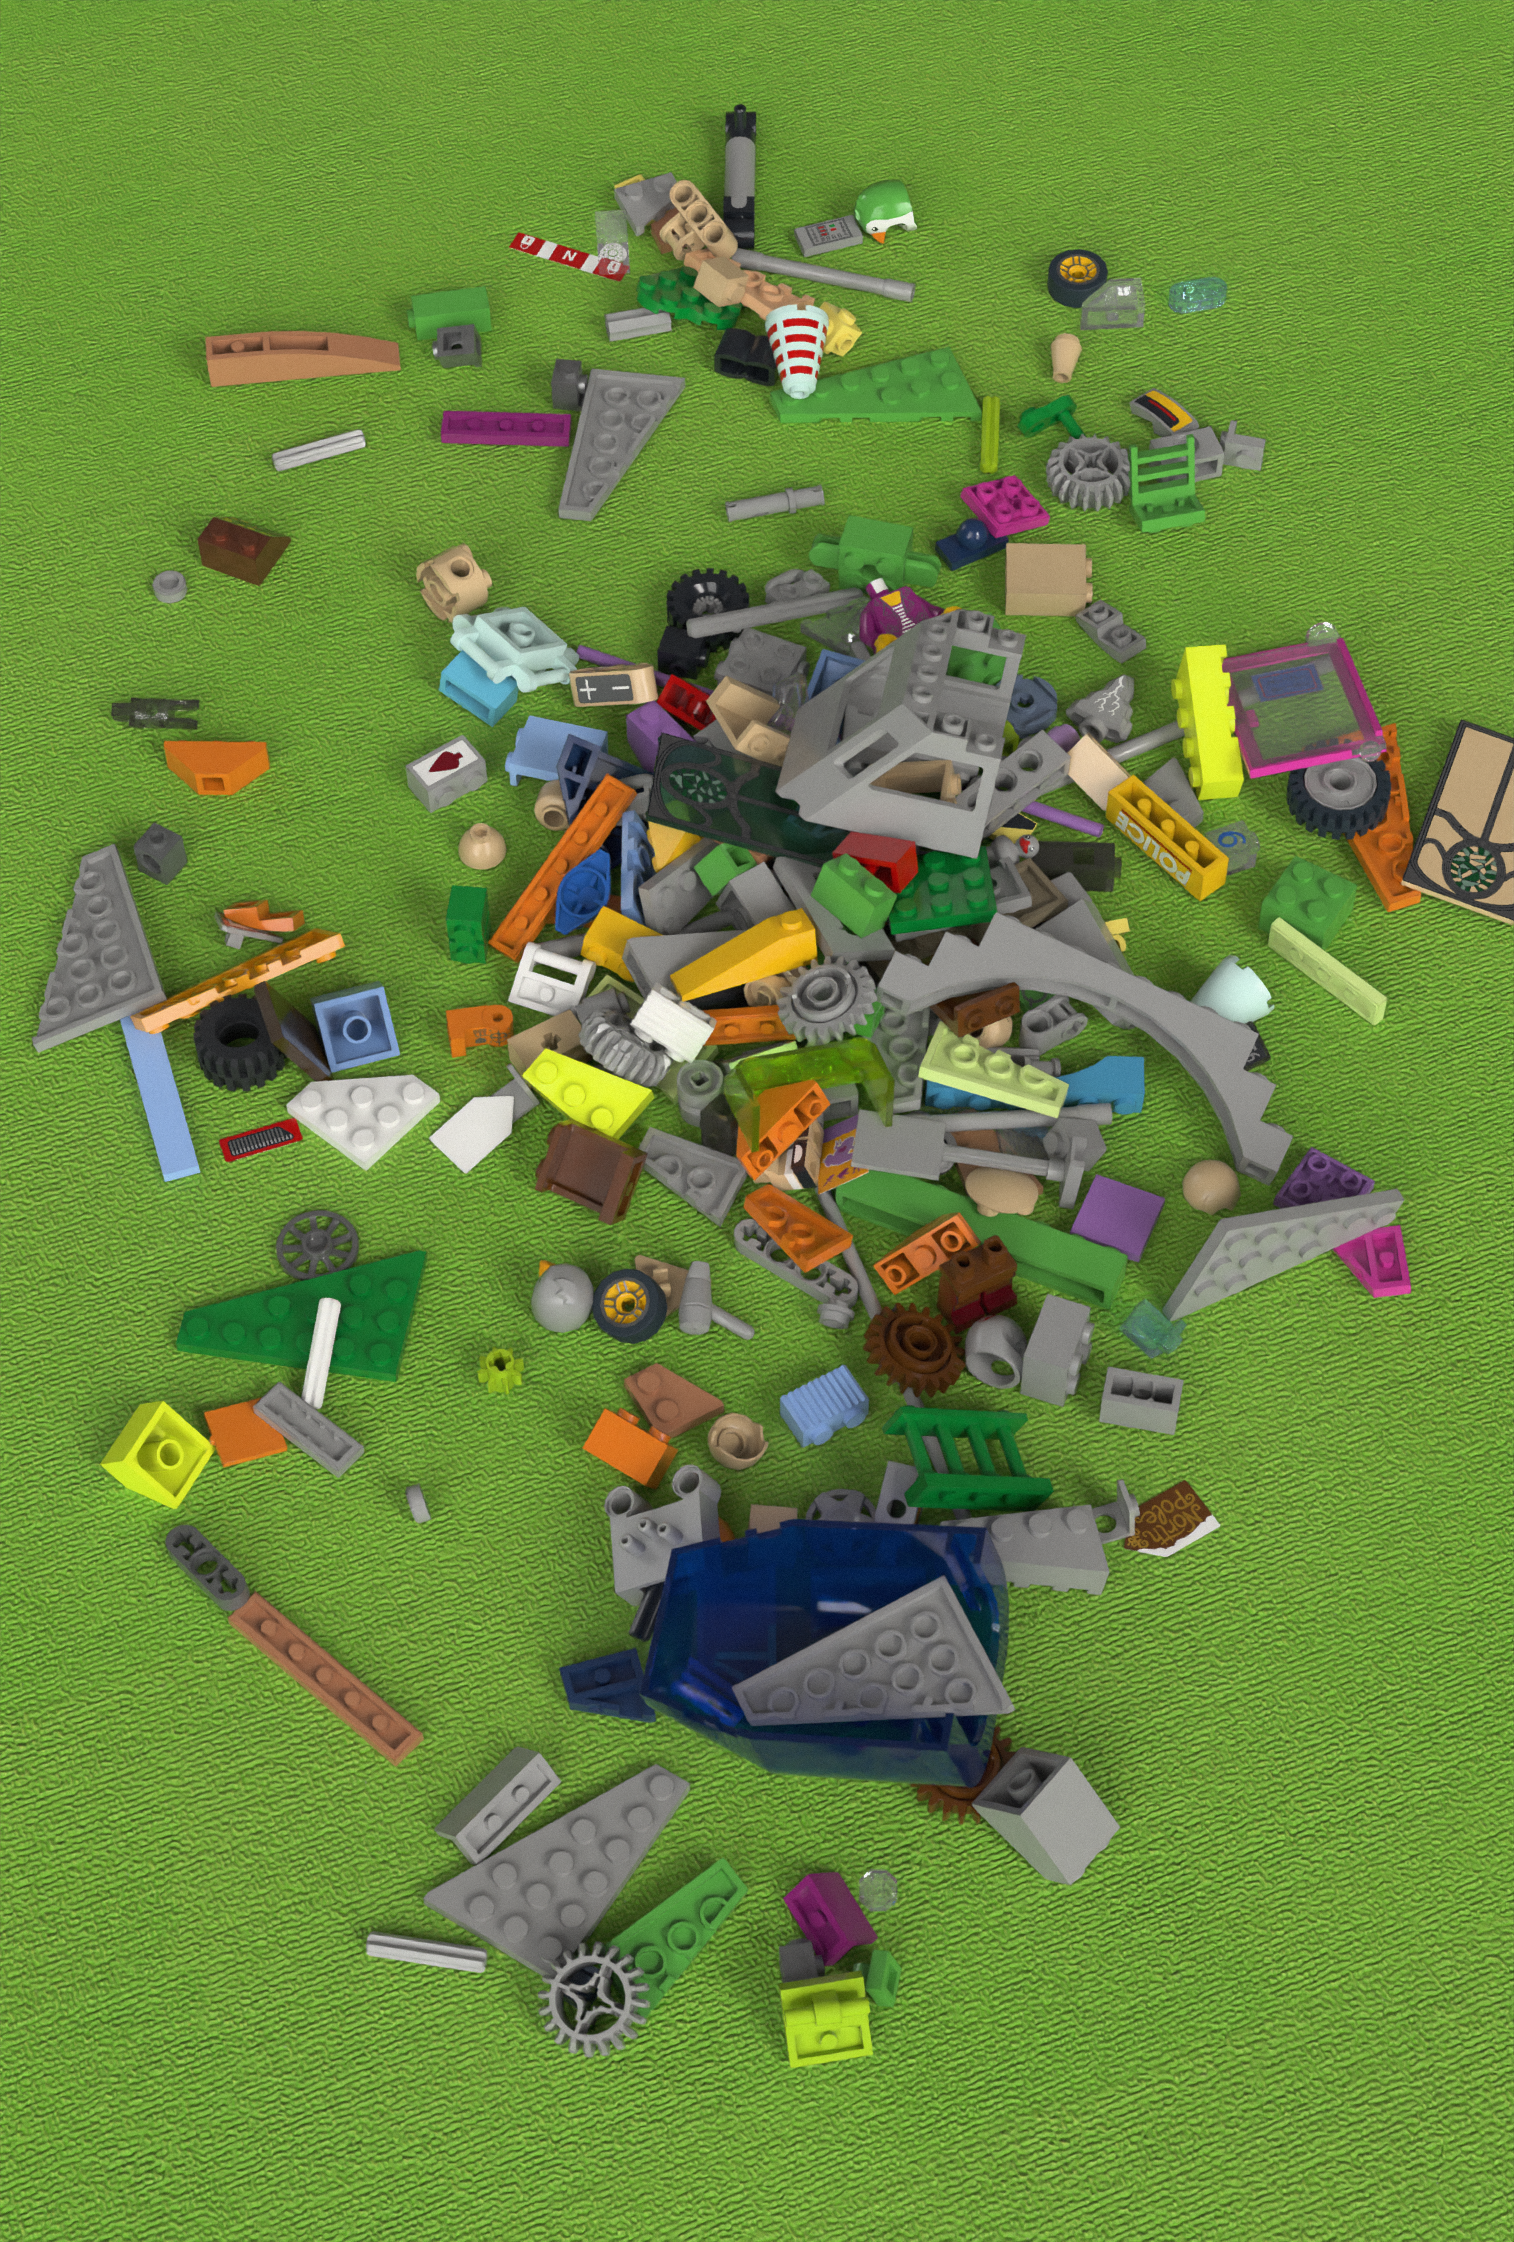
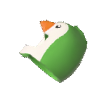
M899 179L873 183L865 188L857 197L854 207V218L858 221L864 232L871 234L877 242L884 244L886 230L892 225H899L907 232L917 229L908 193L904 184Z

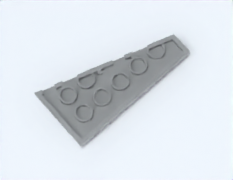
M591 369L560 500L559 518L592 521L684 390L685 378Z
M886 1007L885 1014L872 1038L860 1035L881 1106L886 1114L920 1109L923 1078H919L918 1075L921 1063L927 1052L931 1015L930 1007L916 1011L908 1016H904Z

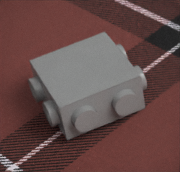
M746 628L742 631L739 638L735 637L732 640L729 655L725 661H720L717 665L714 679L718 681L719 685L727 675L776 698L780 704L776 712L781 713L785 705L792 703L799 681L803 682L808 675L810 663L806 662V647L752 628Z

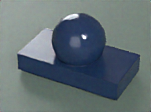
M970 518L960 523L956 534L937 541L935 550L950 570L954 571L1005 549L1009 539L1006 536L994 538L985 523L979 519Z

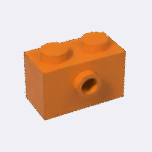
M621 1407L617 1413L605 1408L585 1442L583 1449L641 1484L657 1489L679 1450L668 1444L671 1436L651 1426L649 1431L637 1425L640 1418Z

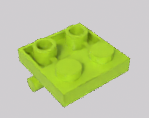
M861 1970L779 1984L790 2068L873 2055L868 2019L870 2007L868 1997L865 1995L864 1979Z

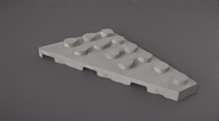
M115 844L82 857L79 867L80 876L76 880L73 889L76 894L72 909L67 911L62 929L63 937L58 943L56 950L58 960L55 971L50 972L44 994L45 1002L41 1006L38 1015L41 1019L37 1036L32 1037L33 1045L38 1053L167 1000L125 868Z
M1398 1189L1220 1219L1162 1311L1169 1322L1175 1321L1300 1263L1311 1260L1370 1231L1386 1226L1395 1219V1213L1404 1202V1198Z
M945 1575L732 1687L751 1726L1009 1714L1016 1710Z

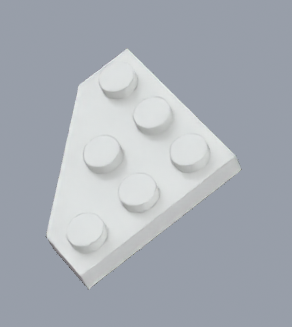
M414 1075L311 1082L286 1106L291 1116L367 1171L440 1103L439 1093Z

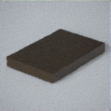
M265 980L255 985L254 992L271 1043L315 1082L334 1080L316 1026Z

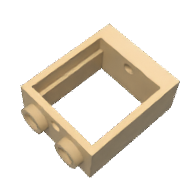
M952 760L900 762L870 783L874 786L905 793L941 792V801L957 804L955 796L961 794L960 774H955Z

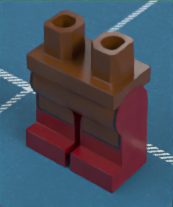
M994 1235L984 1240V1244L967 1252L961 1251L951 1256V1260L940 1265L939 1271L942 1276L939 1280L937 1308L947 1323L955 1326L953 1328L955 1334L972 1327L976 1321L984 1318L985 1314L986 1316L997 1315L1017 1305V1295L1012 1290V1278L1016 1275L1017 1263L999 1236Z

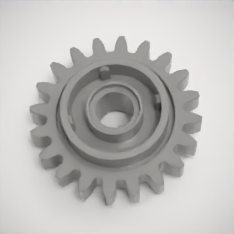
M826 956L823 965H819L813 959L811 960L810 970H806L802 966L798 967L800 977L788 976L787 979L791 987H781L780 992L783 998L776 1001L780 1009L777 1013L789 1035L794 1033L798 1042L807 1038L810 1046H813L818 1038H821L824 1046H828L832 1036H835L839 1042H842L843 1032L847 1031L855 1035V1024L866 1025L867 1021L864 1014H873L875 1012L871 1003L878 1001V998L874 991L876 989L874 981L865 966L860 968L855 959L847 964L844 956H840L836 963L833 964L830 956Z

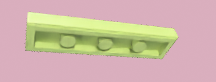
M1280 917L1271 924L1268 940L1270 948L1375 1026L1383 1019L1387 997Z

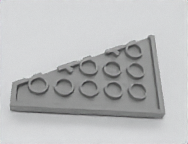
M655 1764L429 1891L423 1898L424 1904L538 1974L556 1977L558 1972L551 1967L550 1963L553 1960H557L565 1966L567 1962L563 1956V1951L566 1949H570L576 1956L578 1955V1945L586 1943L689 1793L690 1783Z

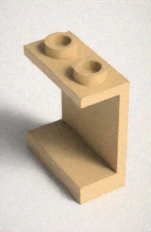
M726 675L706 702L736 750L760 761L782 767L790 736L766 725L779 709L780 704L776 698Z

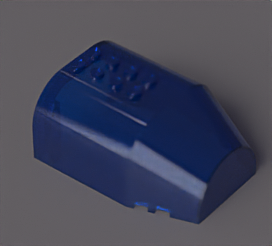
M790 1519L779 1522L780 1528L759 1533L754 1528L745 1531L746 1537L722 1542L721 1538L718 1537L671 1550L640 1690L642 1699L650 1708L774 1775L969 1788L979 1783L989 1759L997 1714L955 1716L954 1713H946L945 1717L751 1726L732 1687L945 1575L1002 1683L1009 1636L1008 1589L1003 1563L986 1527Z

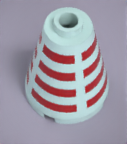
M797 304L779 307L771 311L766 316L765 329L783 390L795 399L807 398L816 389L829 327L827 313L811 305H805L806 310H797Z

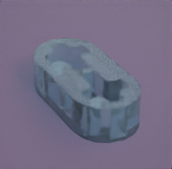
M1217 277L1176 283L1169 291V307L1174 312L1181 314L1220 307L1226 301L1227 284L1224 280Z

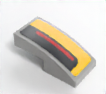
M1155 388L1130 402L1132 414L1151 421L1154 433L1162 437L1199 428L1198 421L1183 406Z

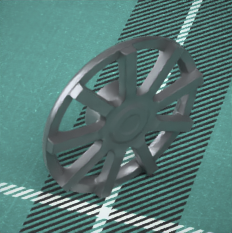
M323 1210L306 1212L293 1218L281 1230L276 1242L277 1258L284 1272L302 1281L349 1269L356 1262L359 1250V1239L353 1225L343 1216ZM316 1216L333 1218L326 1231L318 1229ZM309 1218L311 1231L304 1234L294 1227L299 1221ZM340 1222L345 1225L349 1233L331 1239L330 1236ZM287 1232L301 1240L302 1244L284 1245L283 1240ZM352 1241L350 1253L334 1249L335 1246ZM283 1253H303L291 1263H288ZM329 1256L346 1261L338 1268H335ZM311 1260L308 1274L296 1270L304 1262ZM319 1261L325 1264L329 1270L328 1273L315 1274Z

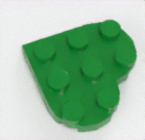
M688 266L640 276L636 288L638 292L636 300L647 310L657 315L659 309L675 313L674 319H688L697 325H701L702 320L718 324L716 330H726L727 328L735 327L743 306L741 302L722 307L716 306L693 288L698 272Z

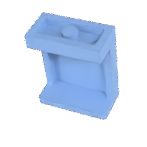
M529 715L525 727L519 728L517 732L514 752H509L506 758L505 771L509 772L510 785L518 786L522 775L547 781L559 780L556 765L568 734L601 747V752L608 754L607 731Z

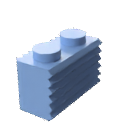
M841 1365L839 1368L829 1371L826 1375L816 1378L813 1382L809 1381L807 1385H802L800 1388H796L793 1392L790 1391L787 1395H782L780 1398L781 1417L803 1448L811 1443H814V1445L825 1443L832 1437L833 1432L844 1426L847 1428L858 1426L864 1421L869 1410L868 1397L846 1365Z

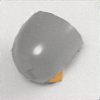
M541 1260L539 1263V1279L535 1284L531 1298L534 1317L540 1325L550 1331L565 1333L579 1329L593 1311L594 1287L588 1275L580 1267L568 1263L556 1265L549 1261Z

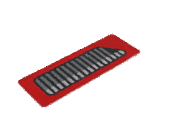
M291 1118L220 1139L219 1144L225 1161L231 1162L302 1141L303 1137L297 1120Z

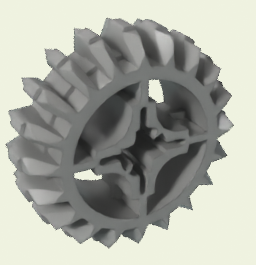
M1082 433L1079 439L1070 436L1067 443L1059 442L1057 449L1052 450L1046 466L1048 487L1051 488L1052 496H1059L1061 504L1070 502L1071 509L1080 506L1084 512L1087 508H1094L1098 512L1101 506L1110 509L1113 502L1121 503L1123 496L1128 495L1130 488V479L1128 477L1130 462L1128 461L1127 449H1121L1119 441L1110 443L1108 436L1098 439L1096 434L1092 438H1086Z
M596 1008L586 1018L578 1034L579 1041L585 1047V1051L591 1054L595 1061L601 1063L603 1068L612 1071L614 1075H619L627 1081H632L644 1087L656 1086L660 1080H663L673 1061L665 1053L666 1047L655 1040L652 1043H648L640 1039L634 1033L635 1028L630 1025L632 1019L627 1014H620L617 1010H610L608 1008Z
M595 1942L591 1955L588 1945L580 1943L578 1945L579 1958L570 1949H566L563 1951V1956L567 1962L565 1966L557 1960H553L550 1963L551 1967L558 1972L556 1977L543 1975L542 1981L551 1984L550 1992L539 1991L538 1998L549 2000L550 2005L541 2007L539 2015L553 2016V2019L548 2021L544 2028L548 2032L560 2028L554 2039L557 2044L562 2045L571 2038L568 2045L569 2052L576 2054L583 2044L584 2056L593 2057L597 2044L600 2054L602 2056H609L611 2051L610 2041L618 2050H623L626 2047L621 2036L623 2033L631 2039L638 2037L637 2031L631 2027L633 2021L638 2024H646L647 2019L644 2016L637 2015L638 2007L650 2008L651 2002L639 1999L638 1993L647 1992L650 1990L648 1983H635V1980L644 1974V1970L641 1967H636L628 1971L634 1958L626 1954L618 1961L620 1955L619 1947L612 1945L605 1956L604 1943ZM591 1965H601L598 1974L594 1973L587 1984L580 1986L569 1982L581 1969ZM613 1971L619 1976L623 1984L625 2005L614 2000L611 1995L610 1989L613 1980L610 1977ZM595 1988H598L597 1996L603 2002L610 2004L611 2008L593 2005V2011H591V2002L586 2000V1997L579 1995L578 1991L587 1994L589 1992L595 1993ZM564 1993L573 1998L577 2003L578 2011L575 2019L578 2022L576 2027L570 2023L566 2016ZM609 2013L619 2017L618 2021L608 2030L595 2035H587L590 2025L594 2026L601 2015Z

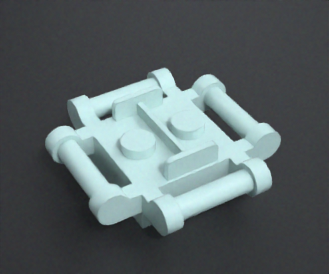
M499 607L490 613L474 616L460 614L453 618L452 625L455 632L450 639V643L457 650L466 652L486 670L487 677L495 684L502 682L508 676H513L517 681L519 690L527 693L536 690L539 686L559 682L565 685L570 684L569 672L577 670L575 665L579 660V654L572 648H566L568 644L526 607L514 609ZM548 668H553V669H554V670H550V671H545V670L548 669Z

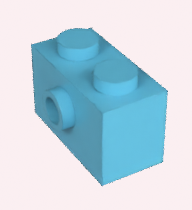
M463 650L441 672L439 686L440 692L491 727L516 703L519 690L517 681L513 676H508L502 682L495 684L487 677V671Z

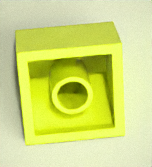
M158 1401L138 1406L100 1465L126 1488L172 1509H177L216 1448L164 1401Z

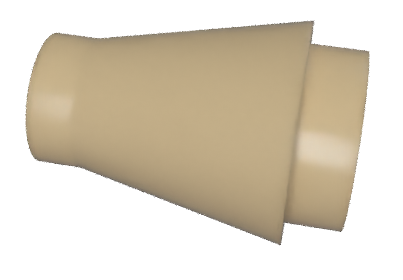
M1059 334L1051 343L1053 379L1056 382L1068 383L1072 379V373L1082 351L1080 341L1075 335Z

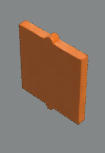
M261 1398L204 1412V1419L211 1434L210 1444L215 1445L223 1468L287 1451L283 1435L254 1413L253 1406Z

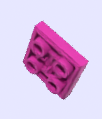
M1016 475L965 487L960 495L978 519L986 524L987 529L994 538L1046 526L1050 519V515Z

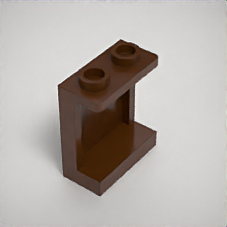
M974 938L969 939L972 944L980 945ZM934 954L921 959V962L929 966ZM1012 982L995 990L952 997L929 1007L959 1038L1019 1013L1020 990L1019 986Z
M573 1119L555 1125L547 1138V1145H549L547 1155L541 1160L535 1173V1177L538 1179L535 1190L541 1193L549 1190L600 1213L598 1220L606 1224L613 1225L625 1220L648 1153Z

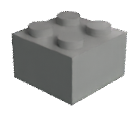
M1047 1294L1024 1353L1020 1394L1064 1407L1068 1394L1075 1395L1081 1374L1078 1373L1081 1363L1087 1364L1092 1349L1090 1340L1095 1324L1089 1322L1091 1307Z

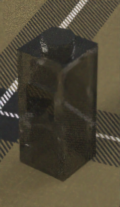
M1038 841L1039 851L1031 858L1050 881L1070 872L1085 891L1113 892L1114 878H1121L1122 859L1121 857H1115V843Z

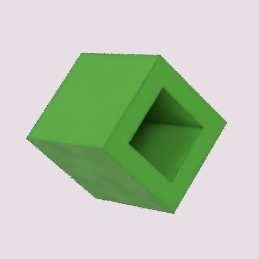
M730 840L716 846L694 866V869L711 895L715 896L723 892L731 879L758 864L743 842Z

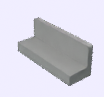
M516 1747L434 1830L439 1836L453 1840L470 1864L477 1865L485 1860L561 1783V1780L539 1752Z

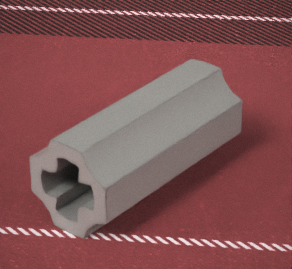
M646 308L604 315L609 342L672 331L670 312L659 309L658 315Z

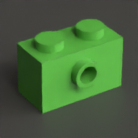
M847 853L823 864L811 893L812 898L860 938H864L884 928L897 898V895L881 880L873 876Z

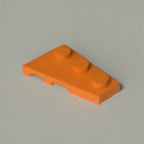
M770 1184L757 1189L745 1197L743 1208L804 1273L851 1247L853 1239L851 1233Z

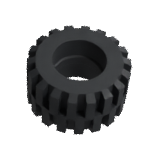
M239 994L238 998H231V995L223 997L224 1001L220 1003L215 1000L210 1003V1010L204 1009L200 1013L201 1020H196L194 1025V1042L201 1070L204 1071V1076L208 1080L213 1079L214 1085L220 1088L227 1085V1090L236 1091L237 1088H242L243 1092L251 1091V1086L257 1085L258 1088L265 1086V1080L273 1081L277 1077L276 1070H283L285 1066L284 1059H287V1056L271 1043L256 996L254 995L250 999L247 998V994ZM240 1038L255 1039L251 1044L243 1047L226 1046Z

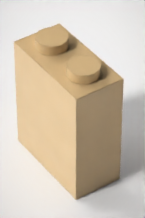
M1006 543L1005 615L1075 616L1083 611L1086 603H1092L1093 584L1086 583V578L1092 577V558H1086V545Z

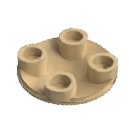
M980 1167L973 1170L966 1178V1191L971 1199L977 1203V1211L984 1216L992 1217L998 1213L1029 1215L1034 1210V1205L1038 1199V1188L1034 1181L1024 1173Z

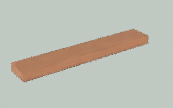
M256 1591L249 1597L243 1607L235 1610L228 1617L229 1624L395 1767L424 1740L423 1733Z

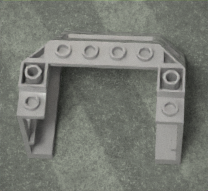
M958 609L921 621L797 710L775 792L782 798L795 800L800 805L799 816L804 821L859 833L915 841L917 846L977 859L1005 741L1003 732L1026 635L1009 629L993 628L995 616L976 610ZM952 646L1007 657L1000 685L993 686L947 676L946 671ZM846 705L858 707L859 714L872 716L874 710L879 711L873 720L836 745ZM887 733L898 742V746L854 777L844 767L845 762ZM914 753L983 768L976 803L973 807L878 787L870 783Z

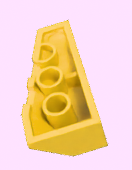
M802 908L769 917L671 974L670 981L682 1002L793 970L800 966L810 965L813 959L818 962L815 928Z

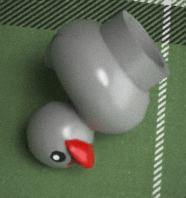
M1028 834L1019 837L1014 844L1004 835L996 837L992 841L991 846L986 847L990 870L998 867L999 860L1010 856L1014 865L1019 863L1020 857L1025 859L1034 857L1039 851L1038 840Z

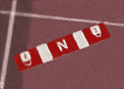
M520 232L517 233L509 248L618 282L622 280L629 269L627 265Z

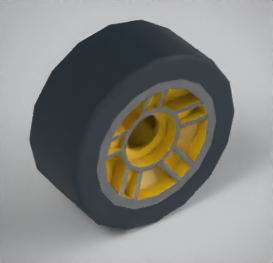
M1081 249L1067 250L1058 254L1051 261L1048 269L1047 286L1049 294L1056 302L1067 307L1083 308L1096 304L1104 297L1107 287L1108 271L1106 263L1095 253Z
M635 1269L615 1271L604 1278L594 1292L592 1304L594 1319L600 1328L616 1340L631 1344L646 1341L656 1334L665 1321L668 1308L666 1295L659 1284L650 1276ZM632 1303H635V1307L632 1311L628 1312L625 1309L626 1304L631 1305Z

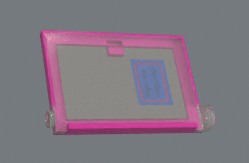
M1321 622L1313 625L1306 633V643L1223 660L1222 671L1223 673H1230L1231 681L1227 706H1234L1236 718L1234 736L1238 737L1240 752L1250 779L1361 757L1366 762H1372L1378 759L1382 752H1386V742L1380 723L1345 641L1340 637L1337 628L1333 624Z

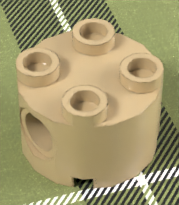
M462 543L458 546H452L422 562L417 567V582L423 580L425 588L420 590L432 612L442 621L449 618L448 623H452L456 615L469 614L487 602V588L492 586V580L485 569L479 568L473 559L470 548L466 544Z

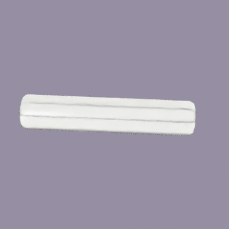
M321 1298L319 1301L301 1396L305 1402L315 1409L322 1407L341 1308L340 1302L332 1298Z

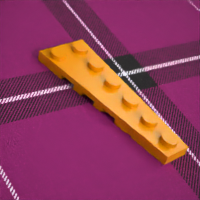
M314 928L167 998L166 1001L131 1015V1020L137 1030L149 1032V1034L159 1033L167 1029L170 1022L179 1018L187 1019L201 1012L200 1009L209 1006L215 1000L220 1003L224 1001L223 997L231 995L232 997L234 994L253 988L264 980L267 981L310 961L316 960L317 963L328 961L336 956L335 951L345 947L340 933Z

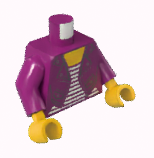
M878 578L865 587L872 600L868 602L860 614L859 639L865 645L872 648L875 655L921 621L962 608L951 606L944 609L935 606L915 594L907 586L890 592L884 580Z

